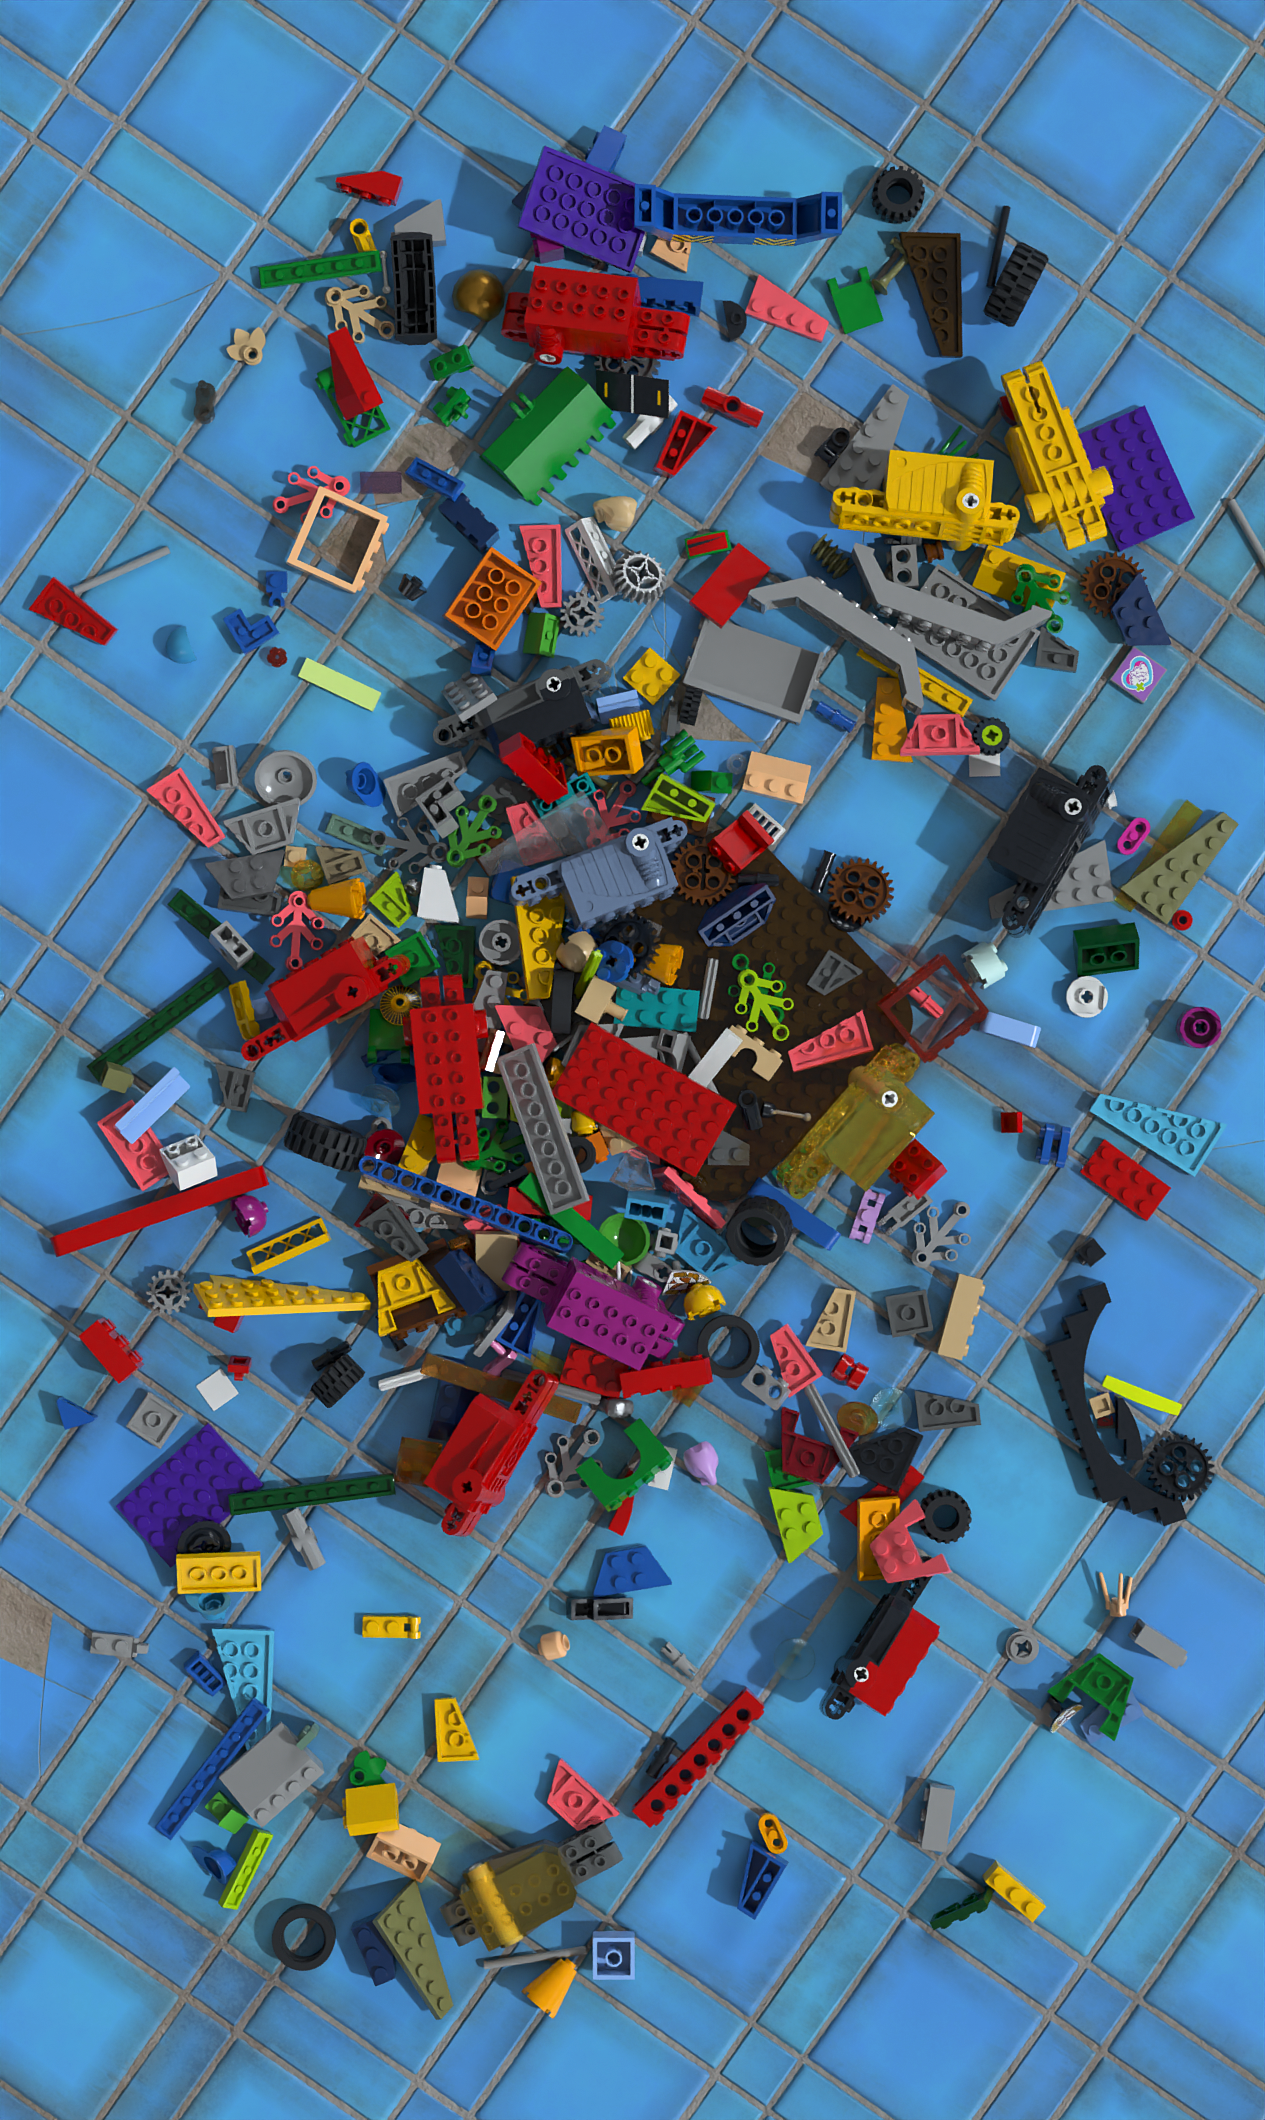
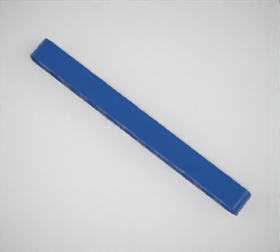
M364 1156L359 1161L360 1173L368 1179L555 1252L564 1254L572 1248L573 1239L567 1232L372 1156ZM367 1162H371L374 1165L373 1170L369 1172L362 1168ZM385 1170H391L394 1175L390 1179H385L382 1173ZM406 1177L413 1180V1184L409 1187H405L401 1183ZM424 1185H429L433 1190L430 1194H423L421 1188ZM447 1192L452 1195V1199L449 1202H444L440 1199V1196ZM463 1200H468L472 1206L465 1210L460 1207V1203ZM480 1209H490V1216L482 1217L479 1214ZM502 1215H507L511 1221L509 1224L503 1225L499 1222V1218ZM521 1223H527L530 1226V1230L524 1233L518 1229V1226ZM545 1230L549 1233V1238L541 1240L538 1237V1233ZM560 1238H565L569 1241V1245L562 1248L557 1244V1241Z

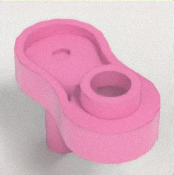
M494 1339L490 1346L499 1355L483 1368L481 1375L486 1381L498 1379L501 1371L509 1366L517 1357L515 1350L509 1347L504 1349Z

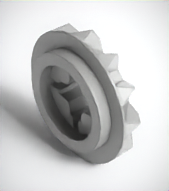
M1026 1631L1014 1632L1008 1637L1005 1645L1008 1657L1017 1664L1032 1662L1039 1651L1037 1639ZM1026 1641L1025 1647L1029 1653L1023 1650L1018 1653L1019 1648L1015 1642L1023 1644Z

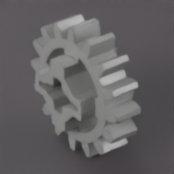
M576 592V598L570 595V602H563L566 609H560V613L565 616L561 617L560 620L561 622L566 621L564 629L570 627L571 635L577 632L579 638L581 633L588 637V632L591 631L593 634H596L595 627H602L599 621L605 619L604 616L600 615L604 612V608H599L600 600L594 601L595 595L588 598L587 592H585L583 597H580L579 592ZM580 602L579 606L571 608L575 603ZM588 603L595 608L596 613L594 611H590V609L588 608ZM581 610H584L588 616L580 619L578 614L581 613ZM569 617L575 619L577 626L570 622ZM590 621L593 622L592 625L584 628L585 624Z
M167 1269L166 1275L160 1271L158 1272L159 1278L156 1276L151 1277L154 1283L147 1284L151 1290L147 1291L146 1294L152 1297L148 1302L154 1301L155 1303L153 1309L160 1307V1313H163L166 1309L169 1315L172 1314L173 1309L177 1313L180 1312L179 1306L186 1308L187 1305L184 1301L191 1300L187 1293L192 1292V1289H187L190 1281L184 1282L185 1274L179 1277L178 1270L171 1274V1270ZM164 1279V1285L161 1288H157L158 1283ZM174 1279L180 1283L181 1287L174 1283ZM169 1286L170 1290L178 1291L174 1294H171L170 1297L169 1294L165 1292L161 1293L162 1291L168 1289ZM182 1295L180 1301L174 1305L175 1298ZM157 1296L164 1300V1304L158 1300Z

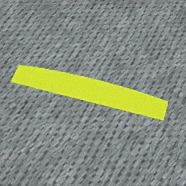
M1106 1375L1102 1385L1125 1398L1178 1416L1182 1407L1180 1403L1109 1375Z

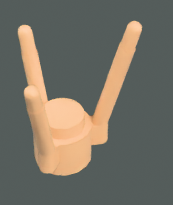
M1099 1572L1106 1609L1110 1610V1616H1126V1609H1129V1597L1133 1578L1129 1577L1125 1598H1122L1123 1574L1119 1573L1118 1597L1112 1598V1602H1110L1103 1573Z

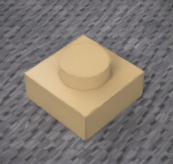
M286 846L284 867L305 869L307 848Z
M1108 1392L1088 1399L1095 1419L1115 1412Z

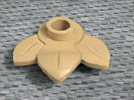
M260 327L256 328L251 335L242 329H236L234 333L235 345L227 348L228 354L234 360H244L246 364L251 366L259 364L263 358L262 349L266 344V338ZM252 352L256 353V357L254 359L249 358V355Z

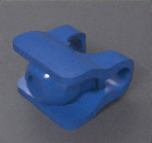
M509 859L501 860L492 879L488 892L489 897L514 906L509 900V892L511 890L510 878L520 876L535 869Z

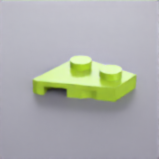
M397 872L369 899L398 928L413 915L401 878Z

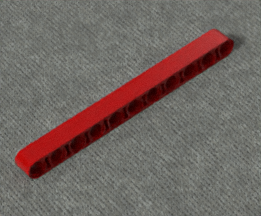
M261 1165L50 1237V1241L56 1257L265 1187L269 1185L264 1167Z

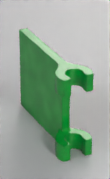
M866 266L857 271L861 282L841 289L838 287L836 278L829 279L826 282L844 334L884 321Z
M370 1009L368 1063L377 1064V1051H401V1064H410V1045H405L403 1025H394L388 1022L383 1017L380 1009Z

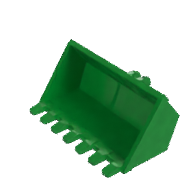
M568 366L531 402L520 392L517 396L526 406L523 411L512 401L508 404L517 417L479 456L484 463L527 502L531 500L536 506L542 503V499L537 495V492L542 487L548 493L554 490V486L549 481L554 474L561 481L566 478L567 474L561 468L566 462L573 468L579 464V461L573 454L580 448L585 455H588L591 452V448L586 441L591 436L597 442L604 438L598 428L603 423L610 429L616 426L615 421L611 418L613 412L604 404L592 387Z

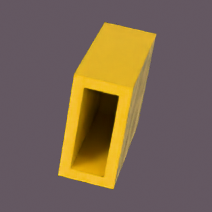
M395 1783L345 1789L346 1798H342L343 1810H346V1816H343L344 1829H348L350 1836L399 1830L398 1793Z

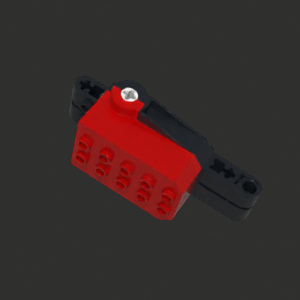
M920 1555L924 1562L932 1559L929 1556ZM932 1576L912 1579L913 1587L909 1583L910 1580L896 1582L890 1593L882 1596L846 1654L841 1656L834 1665V1673L830 1677L832 1684L819 1704V1709L823 1715L833 1720L842 1718L846 1712L849 1713L854 1707V1699H857L880 1715L886 1716L890 1713L897 1697L903 1693L909 1678H912L915 1674L918 1664L925 1658L932 1642H935L940 1634L939 1625L913 1609L914 1604ZM831 1704L835 1707L834 1711L829 1708Z

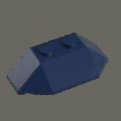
M766 883L741 886L706 911L697 931L708 947L733 946L766 923L776 898Z
M443 1356L427 1438L449 1441L469 1405L479 1395L481 1385L462 1359Z

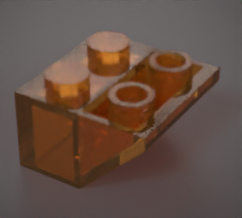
M402 1437L397 1456L395 1482L430 1488L424 1484V1481L440 1456L443 1444Z

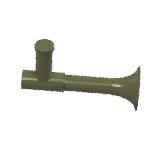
M896 236L891 240L890 245H893L903 256L883 278L871 280L874 288L883 295L888 294L887 286L890 281L908 264L902 243Z
M567 756L564 760V764L568 766L565 771L566 782L575 771L577 772L576 762L570 756ZM589 776L593 783L603 789L606 799L613 794L619 783L618 781L610 783L598 776Z

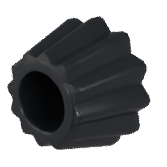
M407 573L403 575L398 589L407 599L414 601L427 593L421 579Z

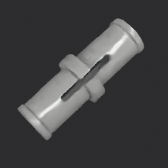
M668 1641L665 1646L670 1652L664 1646L660 1649V1652L673 1662L672 1665L675 1668L678 1667L689 1679H692L694 1675L688 1669H691L695 1674L699 1669L686 1659L684 1653L681 1654Z

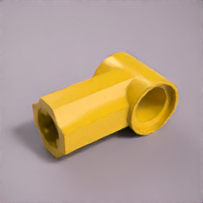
M360 218L353 220L350 224V232L358 253L376 250L366 221ZM361 225L365 227V231L362 234H356L354 232L355 227Z

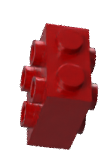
M916 1139L910 1142L886 1166L890 1173L888 1177L895 1184L900 1183L903 1186L901 1189L909 1197L913 1195L917 1200L947 1172L944 1165Z

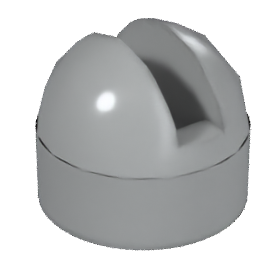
M416 878L408 880L404 885L405 891L413 897H416L421 892L422 883L420 881L417 882Z

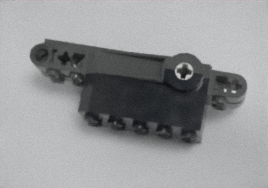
M593 659L574 668L568 665L561 669H548L540 678L496 696V701L463 722L457 714L437 721L439 726L433 731V739L439 745L460 749L469 745L468 741L472 739L478 741L488 737L498 760H500L499 744L518 732L530 739L536 748L549 747L556 744L557 740L563 737L567 739L575 736V732L589 730L600 722L588 690L593 692L602 688L601 684L607 682L611 677V668L601 660ZM597 668H601V670H599V675L595 674L598 672ZM449 732V738L445 741V734Z

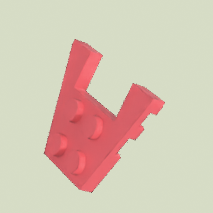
M916 1499L869 1545L887 1583L952 1572L943 1554L923 1563L907 1529L908 1526L925 1518L923 1510Z

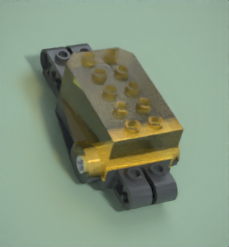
M602 1821L595 1825L592 1824L558 1843L543 1839L482 1859L466 1868L461 1873L465 1881L462 1882L460 1896L439 1908L447 1926L453 1925L450 1931L457 1945L460 1947L481 1937L489 1952L499 1946L500 1948H505L529 1935L544 1922L573 1908L577 1887L580 1883L623 1860V1856L615 1841L610 1842L613 1837L606 1823Z

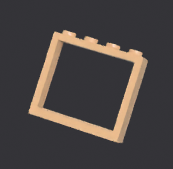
M319 486L286 564L351 594H355L357 590L361 591L365 582L362 579L364 572L369 573L373 561L370 560L372 554H377L381 542L378 540L381 534L385 535L389 527V523L386 522L388 517ZM324 496L379 521L352 584L297 560Z

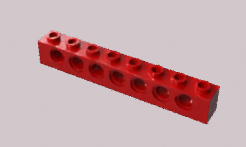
M745 1687L632 1806V1812L649 1828L653 1825L657 1826L664 1819L663 1814L668 1809L671 1811L678 1804L677 1799L682 1794L685 1796L693 1788L692 1783L696 1779L700 1781L706 1775V1769L710 1764L714 1766L721 1759L720 1754L725 1749L728 1751L735 1744L736 1741L734 1739L739 1734L743 1735L750 1728L748 1724L753 1719L758 1720L763 1715L764 1703ZM746 1709L748 1715L740 1718L737 1716V1711ZM725 1724H731L734 1727L730 1733H725L722 1728ZM711 1739H717L720 1744L716 1748H711L708 1742ZM697 1754L705 1756V1760L702 1763L694 1761V1757ZM688 1769L691 1775L688 1778H683L679 1774L680 1771ZM673 1784L677 1787V1790L674 1793H668L665 1790L666 1786ZM658 1799L663 1804L659 1808H654L651 1802Z

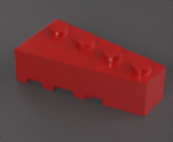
M702 1354L690 1356V1360L683 1361L682 1357L670 1359V1363L663 1364L662 1360L650 1362L651 1366L643 1367L642 1365L640 1371L631 1367V1369L619 1374L624 1399L630 1398L636 1393H640L642 1396L657 1392V1390L665 1392L677 1389V1387L683 1389L713 1382L709 1357L703 1358Z

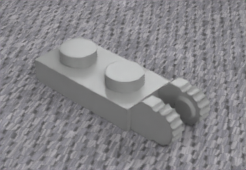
M927 1193L919 1200L913 1195L911 1197L907 1195L878 1220L876 1224L878 1226L884 1225L888 1219L893 1217L897 1223L890 1226L884 1233L886 1236H889L899 1227L902 1228L931 1204L933 1200Z

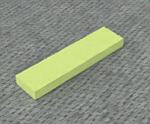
M306 658L298 677L372 712L382 694L309 658Z

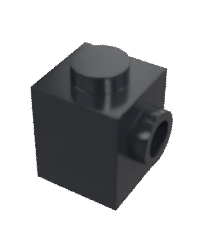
M1089 1237L1074 1249L1078 1254L1075 1257L1083 1266L1086 1264L1091 1267L1106 1255L1105 1251L1092 1237Z

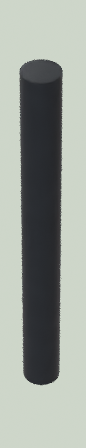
M1009 206L1002 207L986 285L987 288L991 289L994 288L1011 209Z

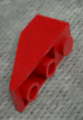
M385 171L337 177L335 181L337 188L341 192L359 194V197L364 200L375 199L378 200L379 204L390 207V205L396 206L403 186L401 176Z

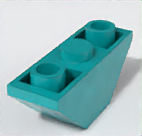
M586 772L567 782L569 793L549 805L543 799L537 798L532 802L541 819L550 817L557 812H562L596 792L597 790L588 773Z

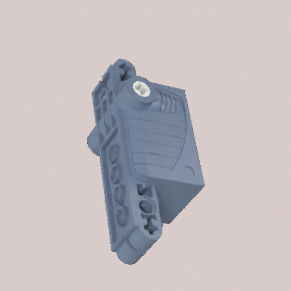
M672 817L644 828H635L629 834L517 876L509 892V900L515 906L528 904L531 907L539 904L544 897L552 899L561 893L575 929L579 930L582 928L584 931L594 927V924L599 921L605 923L614 919L617 914L625 915L630 913L635 907L640 906L643 908L651 905L656 899H660V901L667 899L674 893L673 891L678 886L666 854L675 851V848L682 842L687 835V826L682 821H673ZM535 883H542L544 889L536 888ZM518 890L520 893L525 892L523 897L521 896V894H516Z

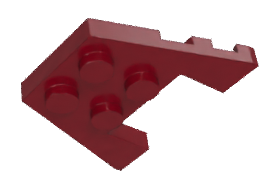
M782 1407V1473L821 1486L840 1459L833 1446L794 1433L800 1412ZM841 1427L839 1431L849 1449L858 1437L859 1432Z

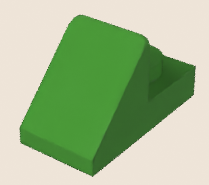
M220 1790L205 1805V1808L219 1820L218 1825L234 1834L250 1819Z

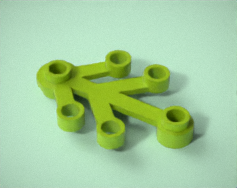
M743 970L738 975V984L742 989L739 1002L735 1005V1011L738 1014L747 1012L746 1001L750 991L754 997L750 1019L746 1023V1029L749 1032H755L758 1029L757 1021L761 1008L773 1028V1037L778 1041L786 1040L789 1036V1029L779 1023L768 1004L780 1006L784 1010H791L794 1006L793 1000L761 994L757 986L770 988L773 992L778 993L782 990L783 984L778 980L769 981L758 978L753 970ZM745 976L752 978L750 984L744 982ZM776 982L780 984V989L777 991L772 987ZM785 1000L791 1002L790 1008L784 1007L783 1003ZM739 1004L745 1006L744 1012L737 1010ZM750 1022H754L756 1024V1028L754 1030H750L748 1028V1024ZM778 1029L784 1030V1035L782 1037H779L777 1035Z

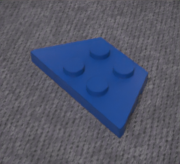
M647 1546L605 1552L593 1592V1598L672 1585V1581Z

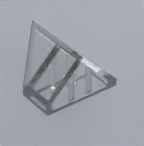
M635 1148L627 1150L609 1181L626 1191L656 1190L648 1155Z

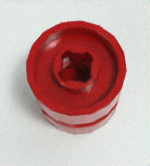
M843 1353L830 1376L838 1381L844 1380L846 1386L856 1391L867 1375L869 1367L861 1362L855 1363L854 1358ZM848 1366H850L852 1369L849 1372V1374L846 1375L845 1371L847 1370Z

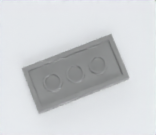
M470 671L465 672L458 681L448 683L444 690L441 691L462 722L497 700V697L483 678L478 674L470 673Z

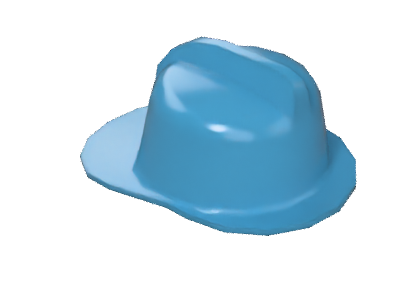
M226 1592L185 1594L187 1603L199 1611L206 1620L225 1619V1613L231 1604L230 1595Z

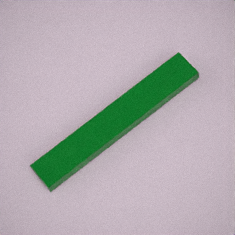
M373 250L258 267L261 289L382 272L380 251Z
M532 1172L517 1187L521 1193L609 1270H612L623 1257L624 1253L573 1208L551 1215L538 1177Z

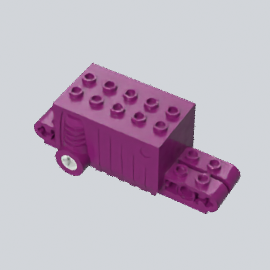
M524 1242L520 1243L512 1258L514 1262H510L501 1278L502 1281L511 1287L546 1303L542 1311L548 1327L639 1371L648 1354L665 1360L674 1345L672 1340H677L685 1325L683 1320L675 1316V1314L668 1312L664 1302L658 1299L663 1289L653 1281L637 1276L631 1287L604 1272L598 1271V1269L578 1261L574 1257H571L570 1261L566 1262L534 1245Z

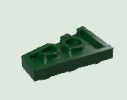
M434 925L446 962L448 975L462 974L463 988H474L476 926Z
M986 1885L984 1886L985 1891L979 1895H976L974 1892L968 1895L962 1904L956 1902L934 1914L930 1921L933 1930L938 1928L945 1929L956 1920L963 1921L974 1912L981 1913L985 1911L995 1890Z

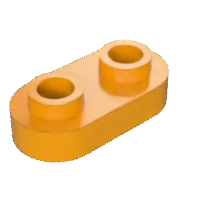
M770 1812L762 1814L758 1820V1826L769 1851L774 1854L783 1853L787 1848L788 1842L777 1816ZM771 1820L772 1824L770 1826H766L765 1821ZM774 1839H780V1844L775 1845L773 1843Z

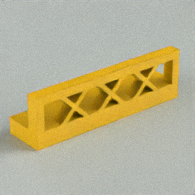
M321 1217L246 1253L252 1264L251 1269L254 1275L332 1239ZM319 1223L324 1234L317 1238L309 1235L311 1227ZM296 1233L305 1236L303 1243L299 1246L290 1243L292 1236ZM289 1237L287 1242L282 1241L283 1239ZM307 1237H309V1238L312 1239V1240L306 1242ZM280 1242L286 1245L282 1254L278 1255L271 1252L274 1243ZM270 1246L269 1251L263 1249ZM289 1246L294 1247L293 1249L287 1251ZM259 1250L267 1253L265 1261L257 1265L252 1254Z

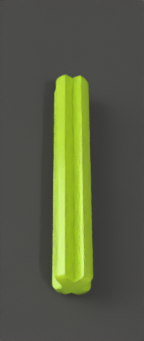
M598 949L591 951L573 993L577 999L584 996L602 960L603 955Z

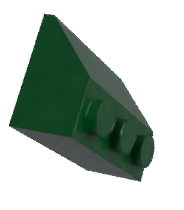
M1135 922L1073 930V950L1077 977L1139 969L1140 938Z

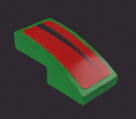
M728 530L684 539L688 559L690 560L732 550Z

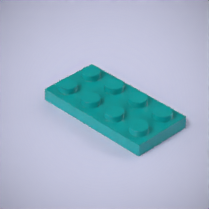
M617 986L616 1004L627 1009L628 1012L623 1021L614 1017V1024L621 1023L624 1026L696 1032L700 991L660 987L657 995L649 992L639 995Z

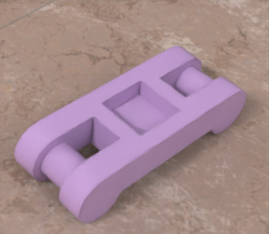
M865 1188L849 1234L850 1239L855 1240L856 1238L862 1240L864 1244H869L886 1194L881 1192L878 1194L872 1192L870 1188ZM869 1199L876 1201L874 1207L867 1205ZM860 1225L867 1227L865 1233L858 1231Z

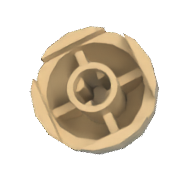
M586 931L572 934L568 937L569 941L565 945L561 943L556 951V957L569 971L582 972L591 951L598 948L594 938Z

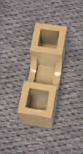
M737 1024L736 1027L732 1025L729 1030L743 1041L731 1056L735 1058L738 1052L744 1048L753 1050L757 1060L751 1070L769 1081L783 1062L780 1059L782 1055L772 1048L768 1051L763 1047L765 1043L754 1036L753 1039L746 1035L748 1031Z

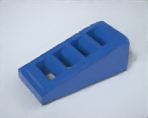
M199 1650L183 1664L184 1669L212 1697L227 1684V1680ZM198 1661H200V1663L193 1669L192 1667H193ZM205 1666L206 1669L199 1675L198 1672ZM211 1672L212 1675L204 1681L203 1679ZM217 1678L219 1681L210 1687L209 1684Z

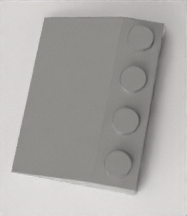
M282 1721L219 1775V1779L244 1810L262 1828L325 1773L322 1761L307 1746L301 1751L296 1746L299 1739Z

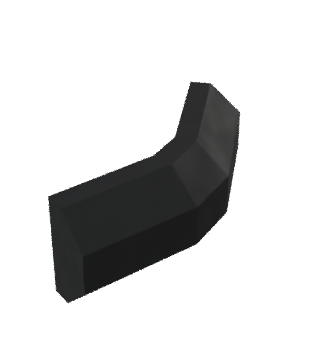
M405 232L390 238L394 280L395 338L397 341L409 346L426 345L437 339L433 239L431 234Z

